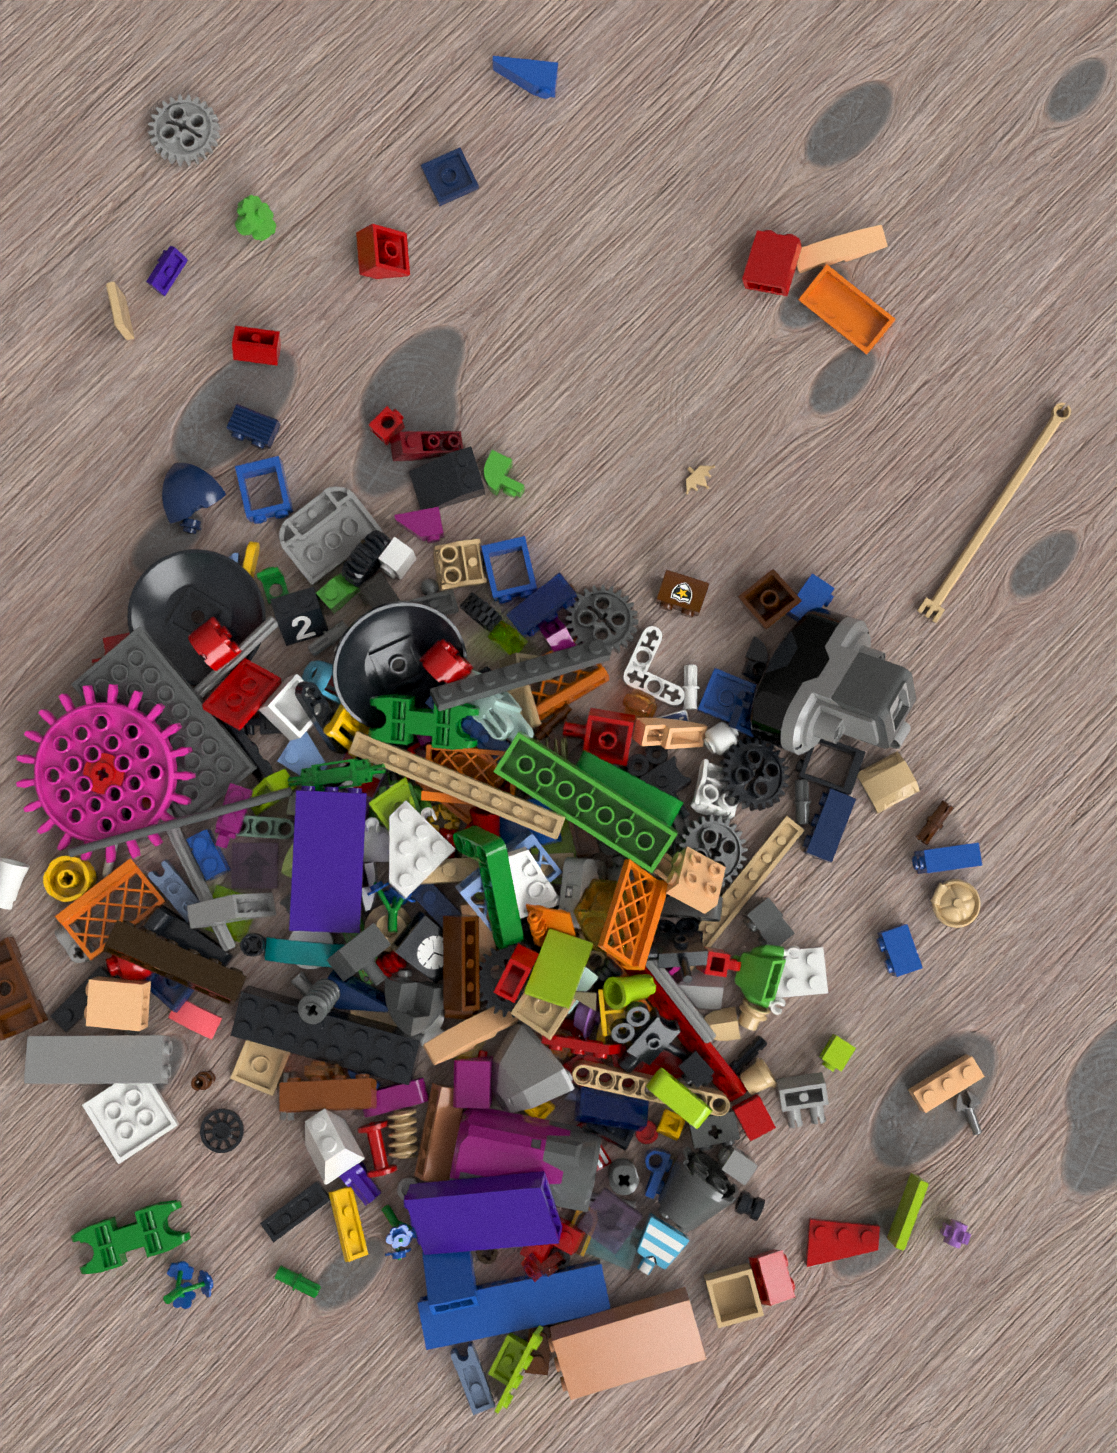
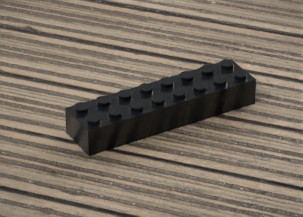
M248 986L241 991L231 1036L405 1085H409L414 1078L425 1034L419 1033L409 1036L397 1026L331 1009L320 1023L309 1024L304 1022L298 1013L299 999Z

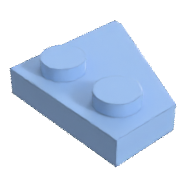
M307 731L301 738L291 740L277 760L298 775L301 774V769L311 768V765L326 763ZM328 765L321 766L320 769L327 770Z

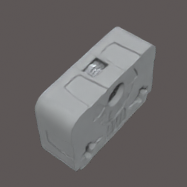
M567 857L564 861L559 909L570 912L574 928L597 930L599 925H601L607 875L605 861Z

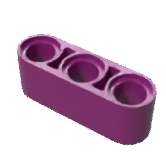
M424 1077L413 1079L409 1085L398 1083L377 1089V1109H362L364 1118L429 1101Z

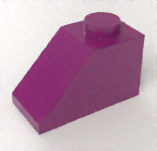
M439 507L394 515L399 526L421 541L436 543L440 541V538H445Z
M554 613L535 624L552 653L576 646L567 628Z

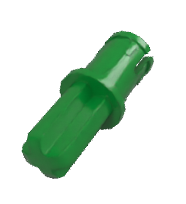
M282 1265L274 1277L275 1280H279L292 1287L293 1291L296 1289L312 1298L317 1297L321 1288L319 1284L303 1277V1273L297 1274Z

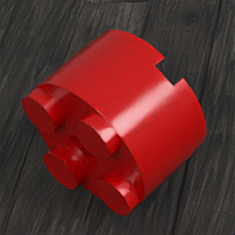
M215 617L208 619L188 637L196 652L206 659L205 662L214 671L224 667L242 652L239 645L235 641L232 642L230 640L232 635L225 626L222 627Z
M444 639L438 640L419 659L423 663L424 668L439 683L444 681L445 684L467 678L474 668L465 658L457 656L458 650Z

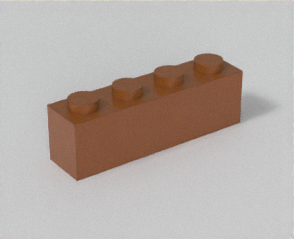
M357 1074L355 1079H347L346 1075L333 1076V1080H324V1077L316 1076L310 1077V1081L302 1082L301 1078H287V1082L279 1083V1111L298 1113L318 1112L323 1109L329 1111L377 1109V1080L369 1078V1074Z

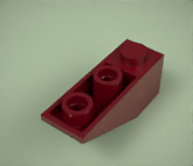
M405 431L397 433L390 439L393 461H416L442 457L448 453L463 449L461 431Z

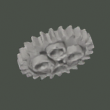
M179 94L178 101H175L172 96L170 97L169 104L162 101L164 108L156 107L158 115L151 114L154 122L148 123L151 129L148 131V134L152 138L150 142L155 146L154 149L157 154L161 153L160 155L163 160L168 158L170 164L177 160L179 166H182L183 161H186L187 165L190 166L191 160L199 164V157L207 160L205 153L213 154L211 146L217 147L218 144L215 139L220 138L218 130L221 128L219 123H217L219 120L216 114H214L213 108H208L206 101L201 103L199 97L192 101L189 94L186 100H183L181 94ZM177 115H183L180 119H175ZM197 123H203L200 127H195ZM174 134L173 137L168 139L166 138L167 135ZM194 142L192 146H186L187 143Z

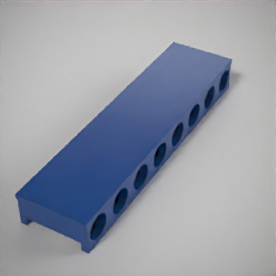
M600 1259L570 1265L562 1270L551 1269L476 1285L479 1306L432 1315L428 1306L427 1296L420 1297L419 1302H417L426 1350L539 1327V1325L544 1326L577 1319L611 1309Z

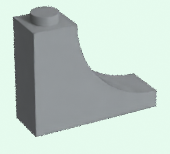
M273 893L235 894L187 906L191 929L276 915Z

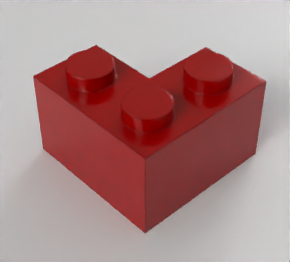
M560 1217L562 1231L559 1243L523 1246L520 1255L538 1265L546 1262L553 1246L572 1255L577 1252L586 1230Z

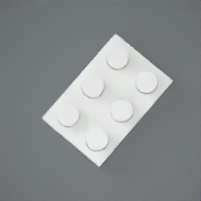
M823 947L800 949V951L791 950V956L799 957L796 961H790L787 956H783L786 962L775 998L828 993Z

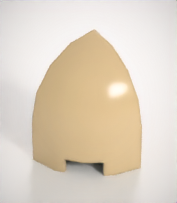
M735 1007L715 1010L705 1016L704 1020L716 1034L714 1040L730 1041L741 1039Z

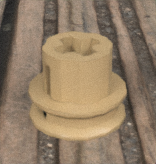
M744 997L743 1004L739 1006L742 1012L738 1022L746 1029L755 1031L760 1021L767 1020L766 1015L770 1013V1009L752 1004Z

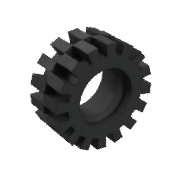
M473 592L460 605V608L470 618L489 632L502 619V616L493 607Z

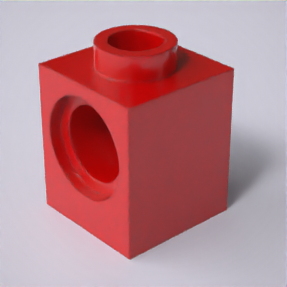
M386 406L369 424V428L387 446L390 443V439L405 428L402 421L404 417L396 409L392 411ZM388 420L394 422L391 428L383 427L384 422Z

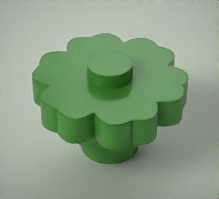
M249 195L238 202L237 213L239 216L235 221V226L241 235H252L255 240L264 241L275 234L276 223L272 219L274 215L267 203H262L258 196Z

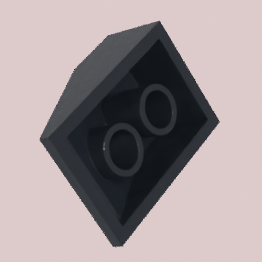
M471 446L448 453L409 471L421 510L434 507L441 509L486 495Z

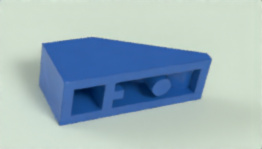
M493 56V71L534 96L543 99L555 98L558 62Z

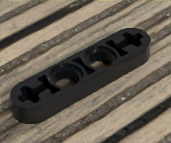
M307 681L298 683L295 688V696L328 748L332 752L339 754L348 752L342 745L338 747L340 743L323 732L326 723L332 720L335 713L317 685ZM319 703L321 705V712L316 715L314 708ZM340 726L339 731L350 740L345 729Z

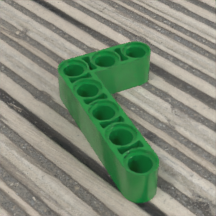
M475 825L454 833L453 841L457 850L478 861L495 944L499 949H504L522 941L523 931L508 852L503 839Z

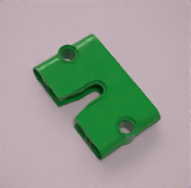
M583 750L576 764L577 767L669 826H672L684 803Z

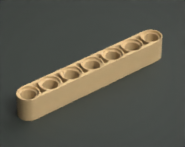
M587 1060L576 1061L572 1066V1077L578 1085L665 1104L652 1092L644 1090L646 1084L654 1075L636 1071L628 1073L622 1068ZM586 1068L589 1073L586 1077H579L576 1075L577 1070ZM609 1073L611 1079L608 1082H601L599 1080L600 1075ZM626 1078H631L634 1080V1083L631 1087L622 1086V1081ZM679 1081L694 1094H701V1100L713 1110L711 1115L723 1116L729 1111V1100L722 1091L703 1086L697 1088L694 1084L689 1086L687 1083ZM721 1098L724 1100V1103L721 1107H713V1101Z

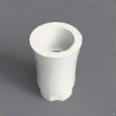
M0 858V908L12 909L13 901H16L22 881L30 867L29 865L8 858Z

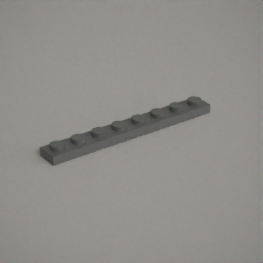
M598 639L430 689V695L438 711H442L610 661V653L603 641Z

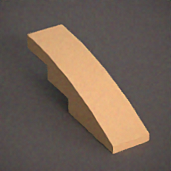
M882 225L838 235L802 247L797 263L798 272L801 274L819 266L824 268L826 264L830 266L843 260L848 262L888 247Z
M494 1006L441 1033L425 1043L423 1047L432 1063L437 1065L473 1050L476 1044L495 1037L498 1031L515 1025L519 1019L513 1018L512 1014H510L511 1011H508L505 1017H503V1010L501 1009L494 1014Z

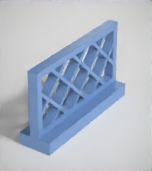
M526 828L506 844L507 852L526 847L529 850L535 845L539 850L538 860H535L541 868V864L551 865L554 869L551 874L545 876L549 882H552L563 872L537 841L536 837ZM478 867L456 885L455 888L490 931H492L490 922L486 918V900L484 899V904H477L470 899L475 893L484 892Z

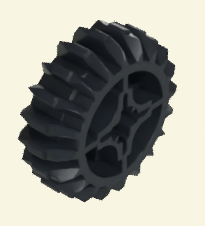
M379 530L372 531L356 545L355 549L351 551L350 556L347 557V561L344 563L342 576L345 580L356 587L368 582L381 566L378 558L392 541L389 539L390 537Z

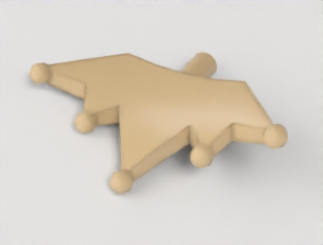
M700 465L695 471L688 467L687 470L691 475L686 479V495L689 494L691 488L697 491V485L709 489L705 476L711 477L708 471L715 468V465Z

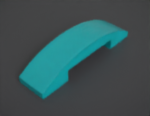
M267 937L265 960L288 964L331 967L327 959L346 944Z

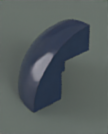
M175 463L172 465L165 476L162 488L163 507L170 524L191 517L194 512L201 508L210 507L226 495L223 488L211 475L189 463Z

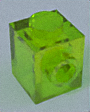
M502 620L487 636L492 643L507 655L519 653L528 643L515 628Z

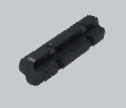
M757 1036L752 1041L753 1043L749 1044L737 1056L738 1059H734L729 1064L736 1075L743 1070L742 1067L744 1065L747 1066L759 1054V1050L762 1051L766 1047L767 1042L761 1036Z

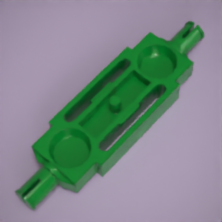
M358 758L311 765V768L301 769L300 776L289 777L288 782H296L288 783L290 787L298 785L315 786V791H325V788H323L324 784H336L352 780V785L338 786L339 789L362 786V783L372 782L374 774L385 773L386 769L377 770L378 768L385 767L383 763L371 766L369 759L358 760ZM345 762H349V763H350V766H349V767H343V766H341V767H334V768H331V769H328V770H321V769H320V767H321V766H324V765H331V764H338V763H345Z

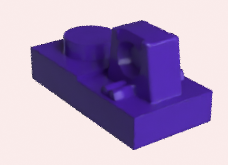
M171 245L168 250H163V253L157 259L159 264L156 265L146 281L163 296L167 294L188 261L180 251Z

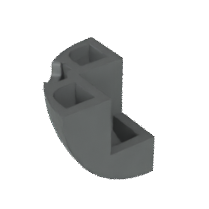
M386 978V1004L398 1028L405 1034L414 1036L431 1026L443 1010V985L430 981H413L410 978Z

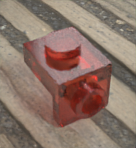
M556 1251L543 1263H540L534 1253H531L521 1262V1265L524 1267L525 1273L536 1282L545 1274L547 1277H550L559 1269L557 1264L563 1257Z

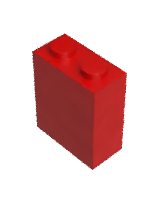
M757 230L742 278L745 289L788 296L802 249L800 238L793 234L781 235L771 230Z

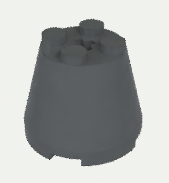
M685 1147L678 1155L658 1198L660 1204L658 1211L664 1218L673 1220L677 1227L687 1234L690 1230L696 1229L730 1206L739 1196V1190L736 1184L733 1183L731 1185L725 1175L726 1172L721 1170L713 1158L702 1151L695 1153L689 1147Z

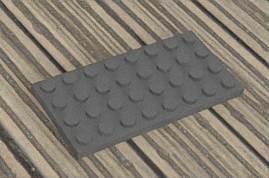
M142 626L135 629L71 684L84 700L83 686L92 685L96 703L107 702L109 684H118L117 703L128 705L134 690L143 691L142 699L137 707L138 710L148 715L155 705L162 703L165 708L155 719V722L161 729L165 730L169 725L175 723L182 725L181 729L177 733L170 735L168 739L173 750L180 747H192L191 753L186 756L176 757L177 771L196 773V778L189 780L177 779L175 792L192 799L191 804L181 805L174 801L171 802V806L180 817L209 809L227 794L230 783L238 785L257 769L251 758L219 719L203 710L202 704L204 701ZM101 716L99 719L106 726L107 720L104 716ZM131 725L129 734L133 738L137 736L138 730L134 725ZM143 745L140 748V755L144 758L149 755V750ZM157 766L151 768V775L154 778H158L160 775V770Z

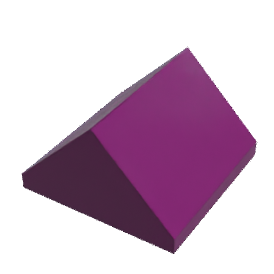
M493 1056L454 1060L453 1107L490 1108L493 1100Z

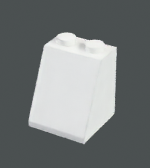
M323 1109L305 1121V1146L324 1184L327 1185L365 1159L345 1119L327 1109Z

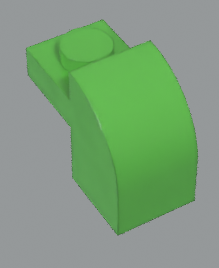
M492 450L484 466V477L488 489L496 496L500 489H503V493L513 498L515 496L521 498L525 491L524 484L507 477L513 466L512 459Z

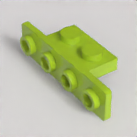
M539 1325L529 1343L512 1332L507 1335L488 1373L507 1386L494 1412L499 1414L503 1407L506 1409L509 1407L514 1397L511 1394L513 1388L517 1390L524 1376L521 1375L523 1368L527 1370L533 1360V1356L530 1355L532 1350H537L543 1340V1337L540 1336L543 1330L542 1326Z

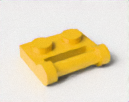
M341 703L331 722L324 727L323 732L328 737H333L349 753L353 742L339 731L340 726L354 737L357 731L368 735L370 727L353 718ZM349 753V755L352 756L353 758H356V757H357V756H355V755Z

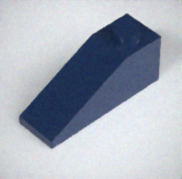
M334 969L329 974L327 979L336 983L340 989L339 1000L333 1007L346 1010L388 1012L384 992L354 976L349 977L343 982Z

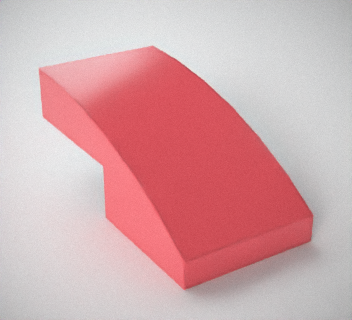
M188 1000L177 1013L171 1011L168 1017L209 1039L213 1038L222 1020L220 1016Z

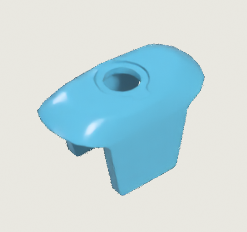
M320 660L311 661L304 669L302 679L315 683L325 698L341 704L338 697L324 690L332 676V664ZM317 669L316 674L312 678L314 671Z

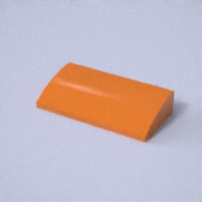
M827 264L798 299V301L866 355L896 320Z

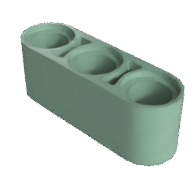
M245 816L246 828L237 834V836L288 840L294 838L295 822L286 818ZM266 821L269 829L266 833L261 834L258 829L259 824ZM285 823L291 825V832L288 835H283L281 832V827Z

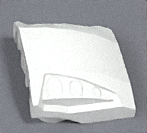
M704 759L699 768L694 799L690 806L695 812L706 816L713 815L715 818L716 815H720L722 819H732L735 817L737 805H734L735 797L727 798L730 791L722 790L726 783L719 782L724 777V774H720L718 770L723 767L709 763V760ZM737 773L739 780L742 781L741 774Z

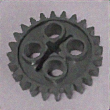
M603 584L601 590H597L595 585H593L592 592L585 588L584 596L577 593L576 598L578 602L571 600L570 605L573 608H567V614L571 616H567L565 622L570 623L566 626L567 630L573 631L570 636L572 639L577 638L575 645L598 640L595 635L603 632L607 635V638L602 641L610 656L613 649L620 653V645L627 648L626 640L633 641L634 637L630 633L636 634L637 628L634 626L638 625V619L634 618L638 612L631 610L634 607V602L627 604L629 596L627 595L622 598L621 589L617 593H613V586L606 591ZM599 602H605L608 607L606 609H599L596 605ZM588 607H591L594 610V613L591 610H589ZM586 616L591 618L592 622L583 624L580 619ZM598 618H599L600 620H603V619L605 618V619H606V623H604V622L598 623ZM614 618H621L624 623L615 625L612 620ZM609 628H610L613 632H616V635H613V634L610 632Z
M707 815L706 819L704 816H698V822L691 820V828L683 827L686 834L678 835L682 839V843H676V846L681 848L677 852H681L688 846L713 861H717L726 867L721 887H725L724 880L727 883H733L731 876L738 877L737 868L744 869L740 862L747 860L746 857L742 856L743 852L748 851L747 848H742V844L746 842V839H739L743 832L735 831L737 824L732 823L729 825L730 819L724 818L722 820L720 815H716L715 818L713 815ZM709 831L710 838L705 842L704 833ZM727 841L729 848L724 852L723 844Z

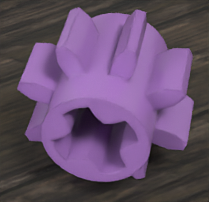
M951 1219L949 1224L943 1222L940 1231L945 1236L943 1242L959 1249L961 1244L968 1245L971 1234L966 1231L968 1226L954 1219Z

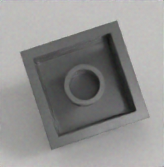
M373 923L330 956L327 961L343 982L359 970H364L374 985L377 986L387 976L375 963V957L391 944L376 924Z

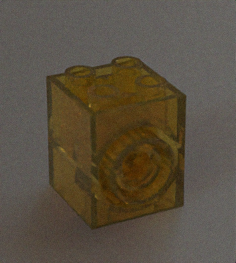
M593 879L573 910L586 941L593 943L592 951L605 952L598 947V943L618 881ZM632 886L633 895L635 898L636 896H638V894L636 892L635 887ZM625 890L622 895L624 903L628 901ZM640 900L636 902L637 910L640 904ZM628 906L625 908L627 919L632 917L630 907ZM617 912L615 917L617 925L621 923L619 912ZM633 922L629 924L630 931L632 930ZM623 928L618 930L621 941L625 939ZM610 934L607 943L610 946L614 945L612 934ZM625 944V945L622 946L624 953H625L627 944Z

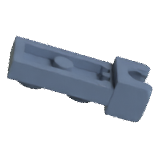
M165 859L161 862L165 870L164 875L160 876L156 871L148 873V877L162 891L185 921L189 922L187 906L200 903V901L171 862Z
M469 1342L467 1356H461L456 1348L451 1350L450 1355L472 1413L475 1415L495 1407L496 1403L481 1366L473 1342Z

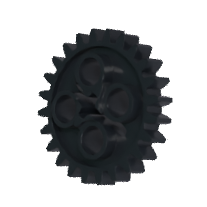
M748 737L743 739V742L741 740L737 741L736 746L734 744L731 745L729 751L722 754L726 759L719 762L724 766V768L718 770L720 774H724V777L719 782L726 783L722 790L730 791L727 796L728 799L735 797L734 805L742 802V809L749 807L750 811L757 810V808L759 811L773 807V803L780 802L779 797L785 795L782 789L787 788L789 785L784 780L790 778V776L784 774V771L789 769V767L782 766L786 759H779L778 755L781 751L774 752V744L766 746L765 739L759 742L758 737L751 740ZM748 754L752 757L753 763L749 761ZM766 768L769 769L770 776L767 774ZM737 773L741 774L742 781L739 780ZM755 786L759 788L760 794L756 792Z
M512 945L505 949H499L497 952L495 949L490 948L492 955L483 954L487 961L485 963L479 962V966L482 967V971H479V984H481L479 993L483 992L484 994L480 1001L486 999L489 1001L486 1006L487 1009L492 1005L495 1006L494 1014L500 1009L503 1010V1017L507 1015L508 1011L512 1012L519 999H516L515 1003L509 1000L501 1001L498 995L493 993L500 978H493L490 970L495 965H499L505 970L504 960L506 959L509 962L515 948H512ZM534 963V965H533V967H532V969H531V971H530V973H529V975H528V977H527L526 980H529V978H530V976H531V973H532V971H533V968H534V966H535V963Z

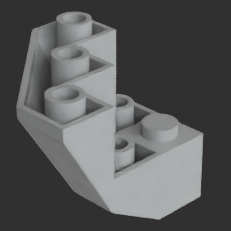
M518 1021L510 1027L492 1061V1091L502 1110L512 1113L531 1109L575 1089L571 1082L573 1078L570 1072L554 1057L551 1050L541 1043V1040L534 1034L530 1026Z

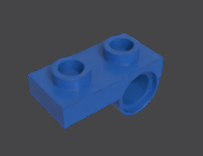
M650 1148L645 1153V1164L652 1171L644 1190L645 1196L654 1199L655 1195H660L664 1181L661 1179L664 1172H669L673 1162L669 1151L662 1148ZM654 1154L662 1157L658 1165H651L649 1163V1158Z

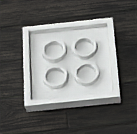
M113 1084L82 1105L118 1164L179 1125V1122L155 1084Z

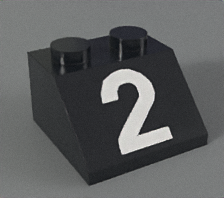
M315 587L270 599L286 646L323 636V631L327 632L329 630Z

